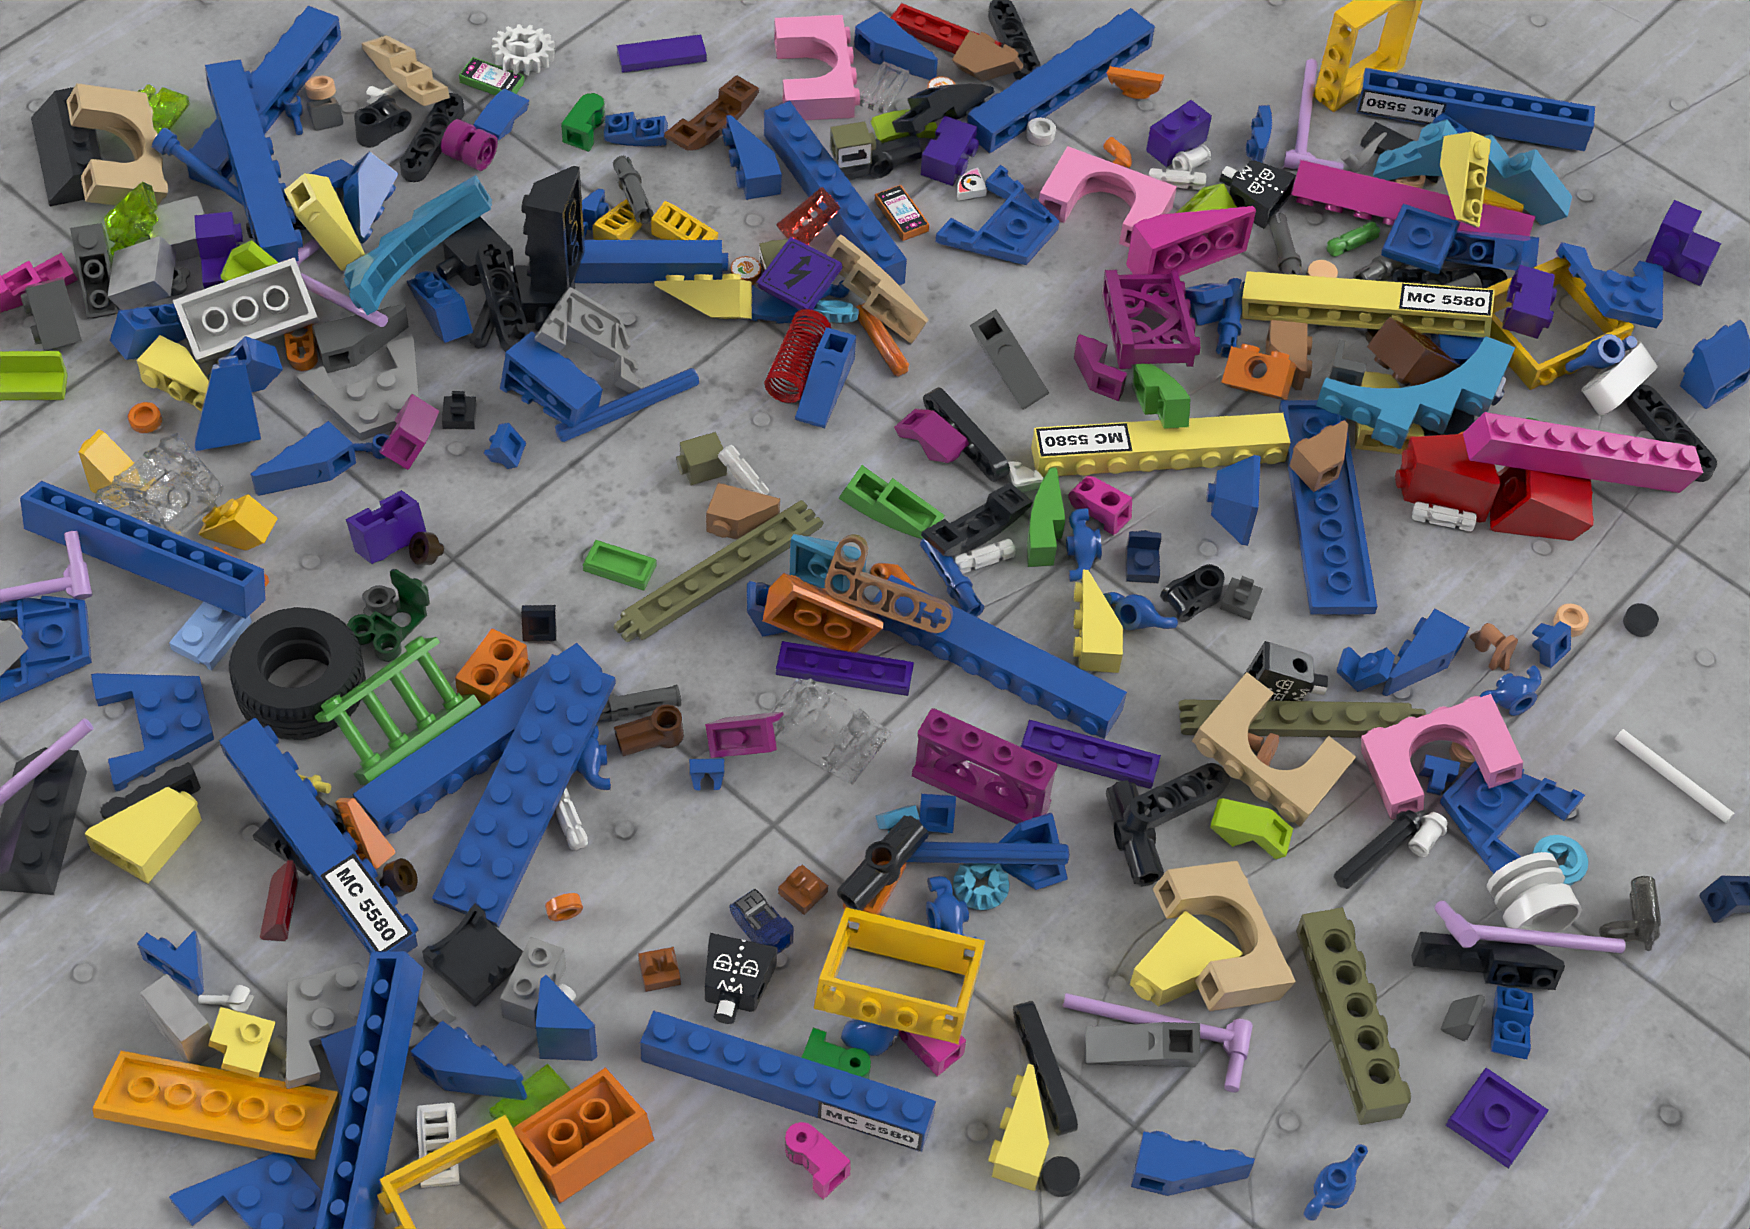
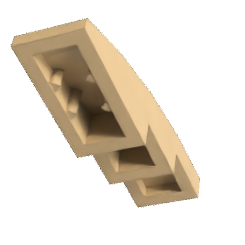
M387 35L361 43L362 49L383 74L416 102L427 106L450 98L448 87L433 79L432 69L417 61L415 49Z
M840 234L826 255L842 262L843 269L839 273L845 278L842 284L865 301V304L862 306L865 310L912 344L928 322V318L881 267Z

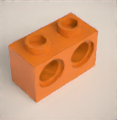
M492 628L456 675L457 693L461 695L474 694L481 704L480 707L506 691L518 678H523L528 671L530 661L528 660L527 645ZM484 683H491V684L486 685V686H483V685H482V684H484Z

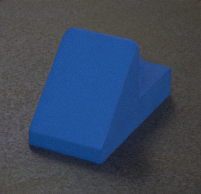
M1203 283L1185 288V299L1190 301V313L1197 325L1201 326L1222 320L1223 299L1233 297L1231 284Z
M196 931L191 932L177 949L167 939L160 937L158 940L149 933H146L137 942L144 961L165 975L168 974L171 979L198 997L204 992L202 953Z

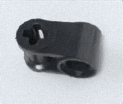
M384 95L372 104L356 111L354 119L357 142L364 147L378 146L384 140L403 132L411 122V113L407 109H401L392 96Z
M1212 564L1203 565L1186 576L1170 582L1161 591L1160 598L1164 602H1169L1177 612L1176 616L1180 622H1186L1220 601L1225 575L1218 566Z

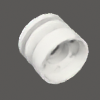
M1533 853L1506 864L1494 873L1486 886L1492 898L1495 899L1494 902L1500 911H1504L1503 920L1507 928L1559 933L1571 925L1580 916L1582 911L1570 886L1563 884L1565 876L1551 853Z

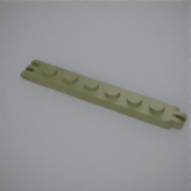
M803 500L798 501L623 610L620 615L621 619L614 624L613 628L617 633H622L621 637L625 642H630L636 637H639L641 640L646 639L789 549L793 534L810 536L819 530L824 522L819 517L814 518L815 512L812 509H807L808 505Z
M1184 699L1179 701L1178 705L1181 711L1179 714L1180 722L1183 723L1180 726L1181 733L1183 735H1195L1200 726L1223 700ZM1269 701L1250 724L1248 733L1257 736H1268L1270 733L1279 735V737L1330 736L1361 738L1362 735H1365L1374 728H1387L1398 724L1401 720L1408 717L1418 718L1426 715V710L1412 708L1410 703Z

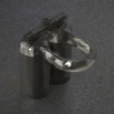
M1639 876L1630 882L1631 892L1629 897L1633 920L1606 923L1600 927L1599 934L1600 937L1623 939L1625 942H1643L1645 950L1651 951L1654 941L1658 940L1660 936L1659 927L1661 926L1657 887L1653 877ZM1617 929H1634V933L1611 934L1608 932Z

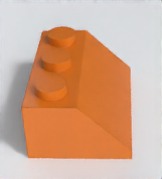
M783 573L769 587L762 620L826 648L857 653L881 631L884 624L874 612L834 599L829 596L826 589L816 587L796 576Z
M606 1067L513 1128L539 1179L559 1203H562L654 1141L647 1113Z

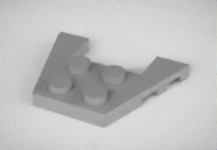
M570 287L563 294L536 334L535 340L557 353L566 346V338L573 343L578 342L590 349L597 357H604L614 363V385L628 393L644 388L643 382L637 381L635 372L638 370L636 360L630 358L627 351L631 345L622 317Z
M412 335L386 344L387 353L395 369L335 389L324 366L297 375L298 384L304 391L308 390L314 395L315 400L321 406H326L331 410L335 418L361 441L393 430L397 425L394 419L411 393L419 397L415 342Z
M359 962L287 982L285 1081L287 1089L320 1080L321 1071L311 1047L321 1045V1038L357 1025L367 971ZM414 1022L407 1055H410V1051L426 1037Z

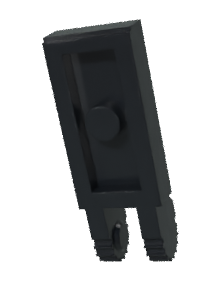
M189 762L180 767L171 768L160 778L149 784L138 786L125 798L115 796L109 802L102 804L103 806L100 807L101 816L106 820L166 787L178 793L184 791L192 795L201 788L196 773Z

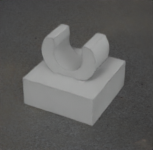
M427 981L421 983L418 996L421 1001L417 1002L414 1023L417 1022L423 1028L433 1020H436L438 1023L444 1021L447 1024L455 1020V1015L440 992Z

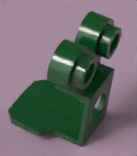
M397 569L390 571L391 583L397 589L399 600L394 604L397 607L395 614L407 613L411 617L410 623L405 627H400L391 621L393 616L381 615L376 611L370 616L365 614L355 615L347 623V626L354 632L359 645L368 644L373 640L376 656L387 662L395 660L401 654V642L427 616L426 606L430 604L427 586L417 578L412 579Z

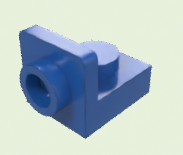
M1347 647L1342 651L1337 673L1359 692L1388 680L1395 655L1386 647L1377 652L1368 653L1361 658L1351 647Z

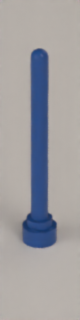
M167 128L162 129L157 134L152 143V148L162 155H174L243 205L238 187L180 146V141L177 140L176 134Z

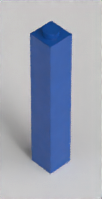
M584 240L585 253L575 277V283H655V281H666V275H683L684 280H694V275L697 274L713 275V280H722V271H728V253H722V240Z

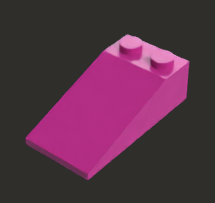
M1253 206L1160 214L1149 219L1140 220L1133 225L1126 265L1133 274H1170L1171 270H1177L1179 276L1245 252L1247 251L1256 209Z

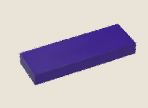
M701 34L617 45V55L622 73L707 62V53Z

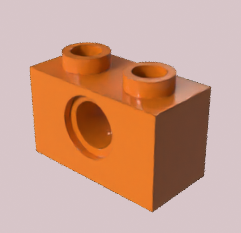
M1242 344L1241 348L1231 346L1221 383L1227 387L1280 400L1288 399L1297 366L1289 360L1290 355L1278 351H1271V355L1259 353L1260 348L1248 344ZM1265 363L1267 366L1266 374L1261 378H1254V368L1258 364Z

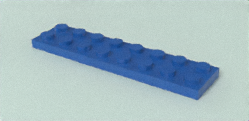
M1281 400L1279 412L1284 414L1291 442L1286 458L1310 615L1375 614L1378 606L1348 432L1344 461L1339 477L1335 481L1313 492L1290 467L1293 449L1299 441L1318 435L1329 425L1334 426L1343 420L1346 421V417L1328 412L1316 406L1318 400Z
M551 655L432 896L434 903L465 915L474 904H477L485 911L487 921L499 928L616 684L614 676L557 655Z

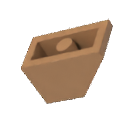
M718 483L706 512V532L713 533L718 537H728L737 540L779 514L780 498Z

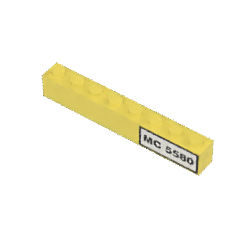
M1247 271L1242 296V319L1279 320L1316 325L1380 329L1388 317H1391L1421 333L1485 338V336L1490 337L1495 289Z
M1270 413L1189 418V427L1165 429L1160 420L1034 428L1031 449L1035 470L1042 477H1045L1050 468H1057L1059 477L1066 475L1087 476L1098 473L1118 474L1131 471L1150 472L1163 469L1181 470L1195 467L1213 468L1216 466L1232 465L1253 455L1261 456L1260 463L1275 464L1286 461L1291 442L1284 414Z

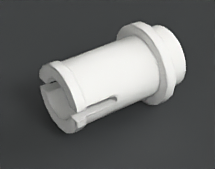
M1201 144L1190 151L1178 152L1173 158V167L1175 170L1191 172L1193 168L1211 160L1209 158L1211 156L1210 150L1206 145Z
M1436 812L1423 816L1420 829L1408 842L1409 849L1418 856L1426 857L1439 836H1444L1447 833V820Z

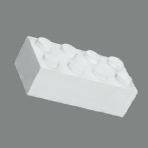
M295 258L173 300L194 357L199 364L227 355L244 336L263 342L319 322Z

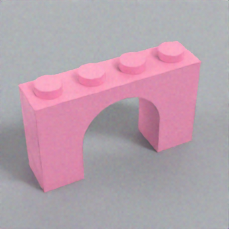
M843 15L775 18L774 42L777 59L815 58L826 62L833 68L828 74L817 78L783 79L782 102L791 101L804 120L854 118L855 106L860 105L859 88H854V85L857 84L856 67H851L850 65L854 62L853 47H848L847 45L850 44V27L844 26Z
M1067 146L1042 188L1039 202L1060 222L1065 223L1076 202L1081 197L1094 192H1107L1117 195L1126 201L1131 208L1123 222L1119 244L1130 247L1133 225L1143 219H1149L1160 214H1169L1173 207L1177 186Z
M1491 694L1483 697L1473 696L1466 699L1463 703L1449 708L1447 706L1439 707L1430 714L1418 718L1408 717L1401 720L1398 724L1387 728L1377 727L1361 736L1362 755L1391 820L1396 819L1397 814L1401 811L1411 810L1418 812L1424 810V792L1410 760L1420 747L1433 741H1452L1468 749L1474 756L1488 788L1522 777L1523 761Z

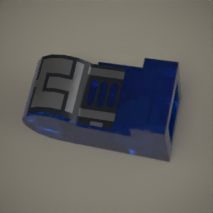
M751 889L730 904L729 908L733 918L752 942L777 947V954L793 944L794 926L786 917L782 918L772 906L770 907L758 890Z

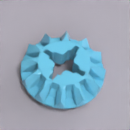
M819 300L813 310L823 314L829 322L835 323L853 322L857 320L859 309L853 307V304L839 300Z
M1563 835L1546 836L1538 841L1534 847L1533 853H1551L1556 860L1567 855L1564 865L1559 866V869H1561L1565 876L1563 884L1572 886L1575 882L1581 881L1587 872L1588 857L1585 850L1579 843Z
M960 864L953 879V889L957 898L960 901H965L968 907L976 910H989L999 906L1006 899L1010 887L1008 873L1002 870L1000 864ZM989 876L988 887L981 885L974 890L975 877L981 880Z

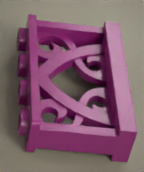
M1105 270L1102 297L1119 369H1132V364L1186 363L1187 367H1193L1195 355L1200 354L1201 344L1200 338L1195 337V319L1190 318V301L1185 299V282L1180 281L1178 271L1171 270L1170 274L1118 275L1117 270ZM1160 293H1168V296L1162 297ZM1146 307L1162 315L1167 320L1152 330L1145 323L1129 318L1138 316ZM1137 329L1140 330V332H1132V330ZM1171 340H1178L1181 344H1174Z
M935 708L930 709L917 732L918 745L912 777L1015 824L1048 812L1051 805L1050 796L1058 766L1057 763Z

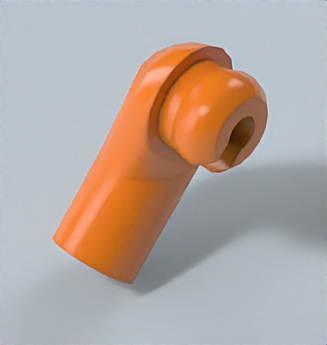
M1108 138L1103 148L1116 158L1112 163L1130 168L1132 165L1131 152L1115 138Z
M876 563L870 569L871 575L888 580L890 575H893L917 587L899 565Z

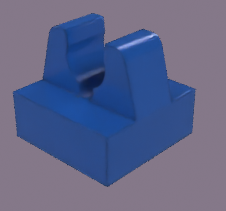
M510 423L499 424L496 433L489 438L491 442L490 449L485 450L484 454L491 462L502 463L507 469L517 468L526 446V441Z
M1561 621L1555 626L1541 623L1532 631L1534 636L1539 637L1532 643V647L1540 652V663L1549 668H1552L1571 650V626Z
M1426 755L1421 761L1418 774L1419 776L1428 777L1426 792L1440 795L1441 791H1444L1445 783H1452L1458 776L1461 762Z
M724 758L689 759L690 776L695 790L701 789L700 781L705 773H709L710 777L714 780V790L721 788L725 772Z
M921 793L919 821L923 827L929 832L953 833L956 796Z

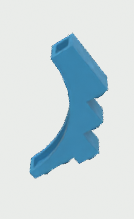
M1447 119L1435 124H1428L1422 128L1418 141H1411L1405 146L1394 150H1387L1379 155L1373 176L1387 181L1400 177L1419 175L1443 176L1440 168L1443 137L1458 134ZM1492 134L1484 136L1491 140L1485 187L1524 204V209L1535 216V219L1541 226L1568 217L1572 195L1536 149L1525 153H1518L1510 158Z
M476 175L415 209L412 220L382 236L378 248L346 266L344 282L350 291L349 296L353 304L358 309L362 307L366 315L378 310L382 299L389 289L414 263L457 230L491 210L492 199Z
M1485 336L1477 351L1459 368L1436 380L1404 388H1369L1349 385L1326 378L1316 406L1356 421L1359 424L1374 428L1371 436L1372 439L1401 450L1413 423L1443 434L1455 408L1480 417L1484 412H1488L1515 347Z

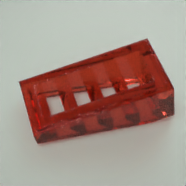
M821 187L778 222L776 226L786 239L793 237L808 245L841 208L829 193ZM821 201L827 206L825 210H822L818 205ZM813 210L818 214L815 218L810 215ZM806 219L808 224L804 226L802 222Z

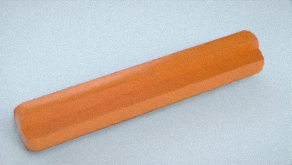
M865 303L856 307L859 309L858 320L893 374L896 376L906 374L909 371V363L883 323L862 307Z

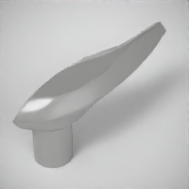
M1384 132L1356 155H1353L1349 150H1345L1341 154L1340 159L1348 166L1350 172H1358L1367 163L1387 133Z

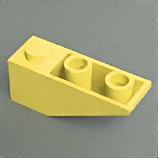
M1472 131L1447 135L1443 137L1440 168L1456 220L1475 228L1480 227L1491 140Z
M304 173L284 190L296 217L341 271H345L349 263L365 255L329 177Z
M707 274L694 275V280H684L683 275H666V281H655L656 287L710 317L719 319H752V282L741 280V274H722V280H713V275Z
M160 335L137 360L142 381L151 388H158L169 393L171 397L178 401L183 400L194 405L202 412L209 382L186 347Z
M1083 569L1081 582H1075L1074 602H1080V607L1074 611L1073 628L1079 629V637H1074L1073 657H1079V668L1084 671L1119 673L1123 656V626L1089 570Z
M1028 1064L1024 1076L1018 1074L1016 1076L1011 1091V1096L1016 1097L1013 1109L1005 1108L999 1127L1005 1130L1002 1142L994 1141L988 1161L994 1163L992 1177L1035 1191L1046 1158L1049 1140L1034 1065Z

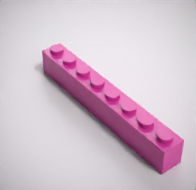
M1300 160L1291 194L1297 197V203L1313 206L1314 201L1325 203L1326 210L1342 213L1343 208L1355 211L1354 217L1371 220L1372 215L1383 217V224L1393 226L1403 204L1456 220L1449 195ZM1482 204L1480 227L1475 228L1459 221L1458 231L1530 236L1535 216Z
M1484 412L1463 433L1470 461L1677 493L1683 491L1703 474L1696 447L1488 412Z

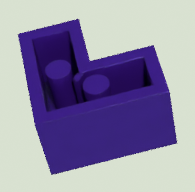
M1674 200L1660 225L1645 262L1661 265L1663 271L1701 286L1713 264L1721 243L1694 232L1702 211Z
M232 211L194 215L204 289L225 282L221 279V273L232 249L240 246L239 242H243L241 223L235 224Z

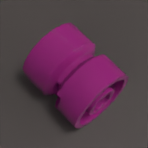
M456 119L451 122L443 135L441 150L444 155L457 161L463 160L465 165L478 171H483L491 164L497 151L498 141L495 135L482 129L476 130L474 125L461 119Z

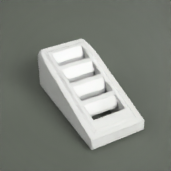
M454 1103L416 1107L419 1159L428 1155V1152L435 1151L458 1139ZM448 1134L449 1137L427 1140V1136ZM459 1163L450 1167L451 1170H444L421 1182V1188L460 1184Z

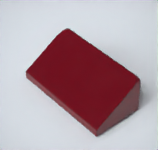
M291 860L284 863L271 878L260 933V939L286 941L288 939L299 882L296 865Z

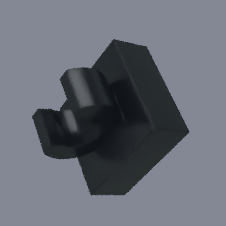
M452 391V396H444L442 412L443 429H475L476 397L466 396L465 391Z
M522 605V640L556 641V605Z

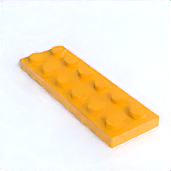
M121 1050L92 1109L94 1118L316 1160L339 1103V1092L306 1085L287 1089L285 1081L264 1077L255 1078L232 1071Z

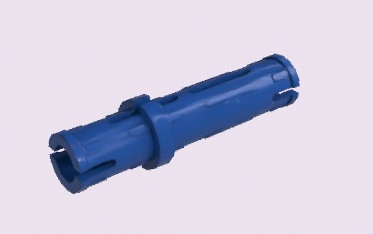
M1232 278L1227 282V284H1231L1233 297L1225 299L1221 322L1219 321L1217 327L1219 340L1216 352L1219 355L1222 349L1221 357L1228 358L1231 346L1236 347L1237 337L1241 335L1242 330L1240 318L1245 281L1241 283L1242 279Z
M923 538L920 546L928 555L940 577L944 580L949 596L958 602L963 611L975 617L979 616L984 610V605L972 589L973 584L970 579L961 573L952 556H943Z

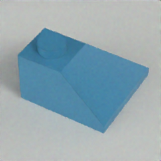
M793 534L790 544L789 575L796 576L802 581L825 589V579L839 542ZM844 545V554L849 559H857L861 556L859 549ZM866 561L862 572H866ZM838 574L833 577L832 582L836 589L845 591L850 588V581L847 576Z

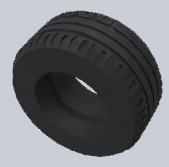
M293 607L281 609L261 617L247 627L239 636L230 654V680L242 715H244L247 721L256 718L263 728L269 725L277 738L302 740L314 738L339 727L334 719L329 722H318L314 716L323 711L321 705L335 695L343 697L366 680L363 657L354 632L338 617L314 608ZM312 659L328 666L320 678L302 687L284 688L268 681L277 668L293 660ZM362 699L345 710L349 717L357 710L356 708L359 707Z

